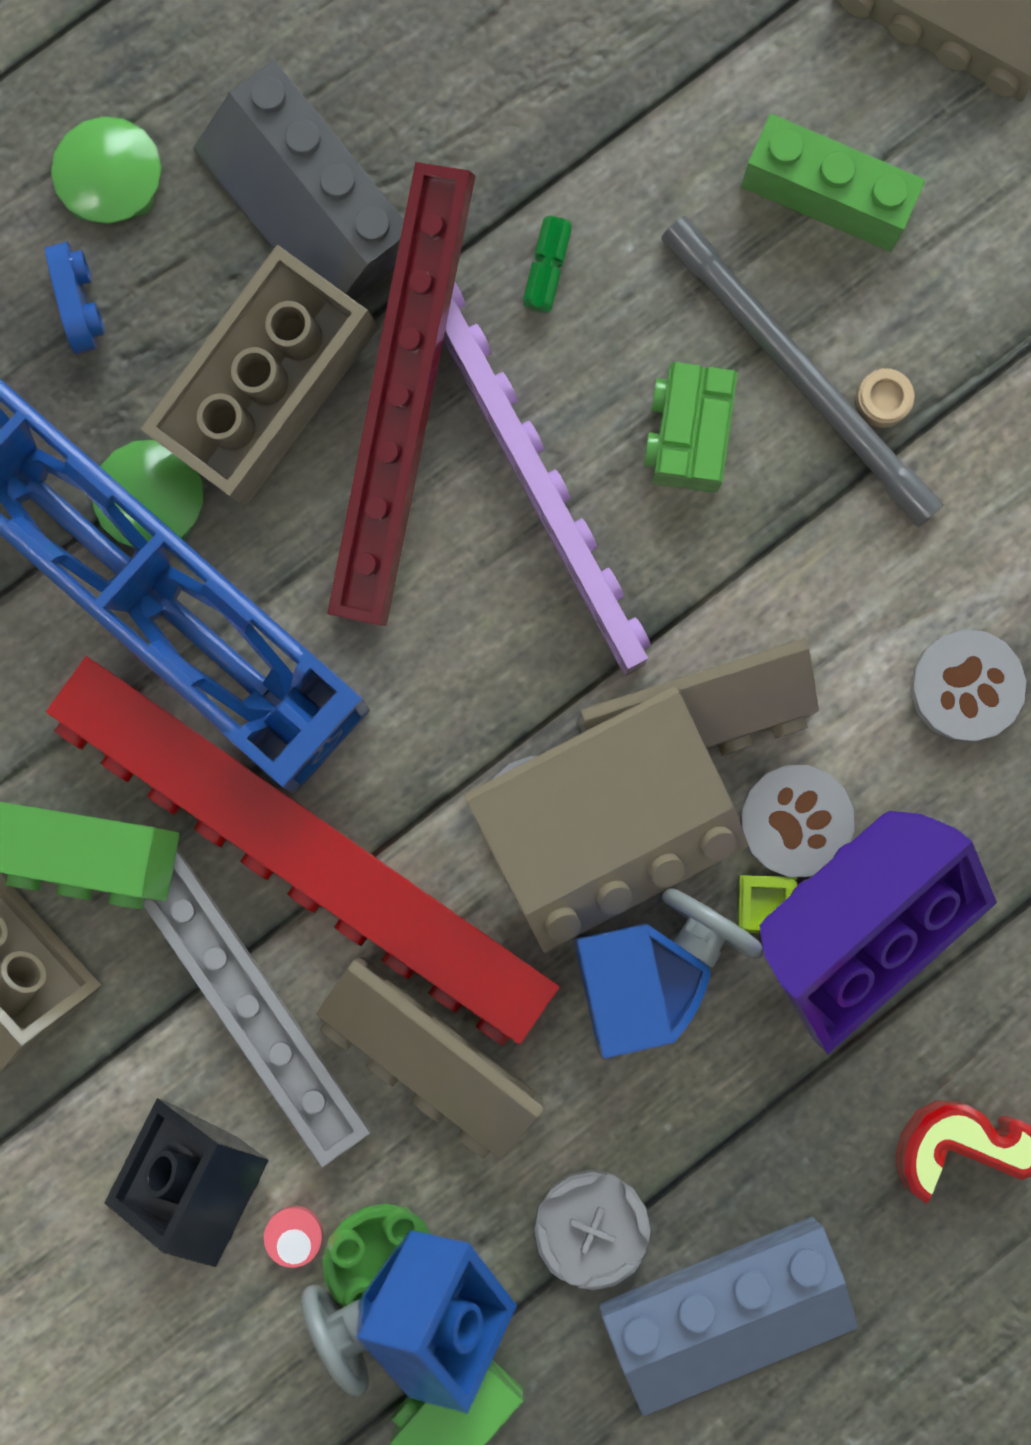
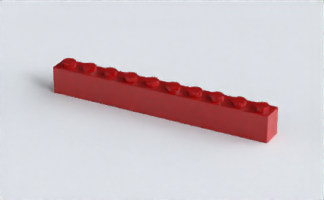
M88 656L84 657L45 711L59 721L54 732L81 750L89 742L106 754L100 764L128 783L136 775L149 784L152 788L146 796L173 815L181 807L196 817L198 822L193 828L196 832L222 848L227 840L245 852L240 862L268 881L273 873L283 878L292 885L287 892L289 897L314 914L320 905L339 918L334 925L336 930L361 947L367 938L386 951L381 961L409 980L412 974L417 972L434 984L428 992L430 996L455 1013L461 1005H464L481 1017L475 1027L500 1045L504 1046L509 1038L520 1045L560 986Z

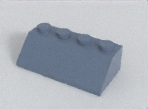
M813 1217L804 1219L599 1303L607 1331L643 1416L858 1328L848 1289L823 1226Z

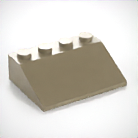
M675 686L463 794L543 953L749 847L734 805L681 694Z

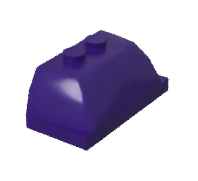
M888 811L881 815L852 842L839 848L833 859L809 880L797 885L790 897L762 921L760 932L763 954L812 1039L829 1054L989 911L997 901L973 841L956 828L926 815Z

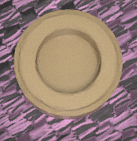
M893 369L873 371L863 380L857 390L855 398L857 411L872 426L879 428L895 426L907 416L913 406V386L909 379L899 371Z

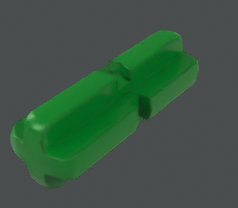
M546 216L542 221L534 253V260L537 262H532L523 297L524 307L541 313H548L552 310L561 275V269L558 267L563 266L571 235L572 225L569 220L557 216Z

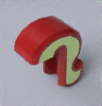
M935 1100L915 1111L900 1134L896 1148L895 1167L901 1183L910 1193L927 1204L931 1199L944 1166L948 1149L1023 1181L1031 1177V1125L1006 1115L998 1118V1129L995 1130L987 1117L974 1108L958 1101Z

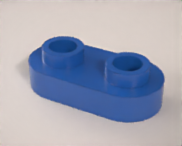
M68 241L45 247L46 260L70 347L74 354L97 349V337L105 335V329L96 302L88 303L83 285L92 283V278L83 250L73 252Z

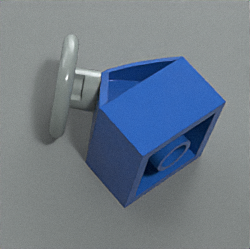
M674 888L666 889L662 894V900L669 908L687 920L674 942L648 924H637L574 938L573 941L598 1052L604 1059L674 1043L687 1028L698 1010L711 976L709 967L713 968L721 956L720 949L723 944L752 959H758L763 955L762 944L719 913Z
M412 1230L386 1260L360 1300L358 1299L340 1309L331 1295L318 1285L307 1286L301 1294V1309L312 1342L330 1375L346 1393L358 1397L367 1391L369 1374L362 1352L368 1350L409 1398L466 1414L469 1412L517 1307L470 1243Z

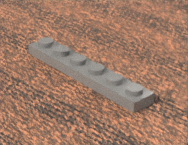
M177 848L167 901L145 899L144 907L321 1167H324L368 1136L372 1131Z

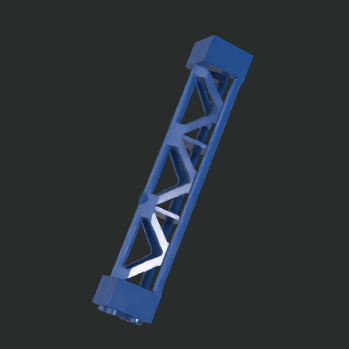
M0 379V401L14 413L10 419L0 408V503L12 518L9 521L0 513V535L277 783L293 794H296L368 714L370 709L363 698ZM29 427L66 459L65 462L37 448ZM49 473L82 490L93 500L136 549L132 559L45 482ZM31 499L116 576L110 580L105 579L47 538L21 503ZM115 503L153 536L149 542L133 526ZM166 548L201 578L205 584L203 585L170 566ZM60 565L64 566L66 569H68L69 571L77 575L79 578L90 584L92 587L100 591L101 594L98 596V598H96L92 593H90L83 585H81ZM181 591L220 612L227 618L271 669L266 678L177 599ZM111 610L128 612L150 641V644L145 642ZM163 616L251 695L242 700L184 660L154 620ZM253 625L297 663L294 674L255 630ZM197 687L245 718L249 723L240 726Z

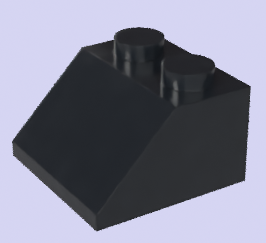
M157 1098L104 1203L162 1253L216 1267L269 1160L237 1136L167 1101Z

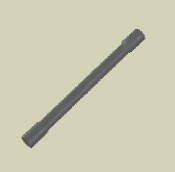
M682 216L664 232L661 237L662 241L693 275L699 277L883 483L886 492L919 528L941 509L944 504L911 468L905 466L850 405L720 259L717 250L687 216Z

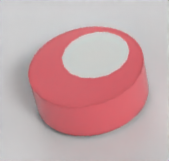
M288 1206L276 1212L269 1220L264 1231V1246L270 1258L277 1264L289 1268L301 1267L309 1263L317 1255L323 1243L324 1232L321 1221L314 1212L302 1206Z

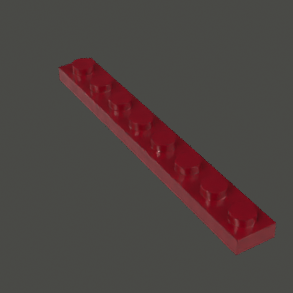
M415 162L327 612L329 615L380 626H387L476 177L470 170Z

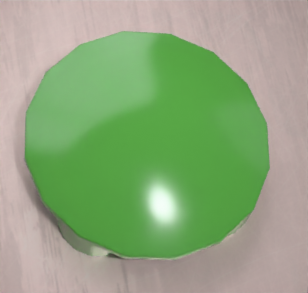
M104 116L83 121L65 134L54 152L51 175L56 194L72 216L90 222L111 224L130 219L133 216H144L152 209L154 195L159 188L162 166L156 145L143 129L126 119Z
M155 440L134 441L116 449L100 467L185 541L190 534L191 528L196 524L204 503L203 481L199 473ZM93 502V509L102 528L119 543L133 547ZM115 503L133 526L149 542L153 536Z
M387 1203L363 1207L345 1218L329 1237L322 1258L324 1282L334 1300L343 1307L358 1299L360 1300L386 1260L411 1230L431 1235L424 1220L406 1207Z

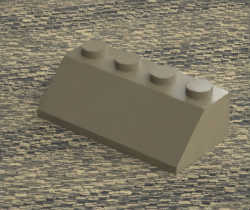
M837 0L851 15L858 18L872 19L888 28L897 40L905 44H917L934 53L946 67L956 71L965 70L985 81L986 86L1000 96L1014 97L1023 102L1031 89V0Z
M277 244L141 427V430L231 498L247 507L377 332L379 326L366 308Z
M806 637L581 709L577 724L582 734L675 686L681 694L706 749L719 747L721 756L754 746L751 736L772 729L776 739L808 728L805 718L811 717L819 711L810 649Z
M1 873L0 1074L40 1044L102 986L15 888L5 885L6 878Z
M364 957L353 960L316 1012V1015L325 1021L320 1030L330 1040L345 1050H348L352 1044L371 1057L366 1064L370 1071L390 1086H394L398 1079L417 1093L411 1100L417 1108L436 1122H439L445 1115L462 1129L457 1138L482 1158H485L489 1152H492L499 1159H502L545 1109L543 1097Z

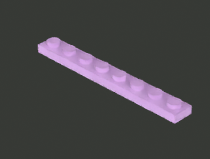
M455 282L443 341L624 676L645 666L648 657L644 650L651 647L648 636L636 617L627 620L617 602L624 598V594L615 575L609 567L601 571L591 554V551L597 549V544L589 527L582 518L574 522L564 504V502L571 499L568 489L556 469L549 473L545 469L538 456V453L544 451L541 439L529 420L523 424L519 421L511 406L518 402L514 389L504 372L494 375L485 358L492 354L490 346L477 323L468 327L459 310L465 306V301Z

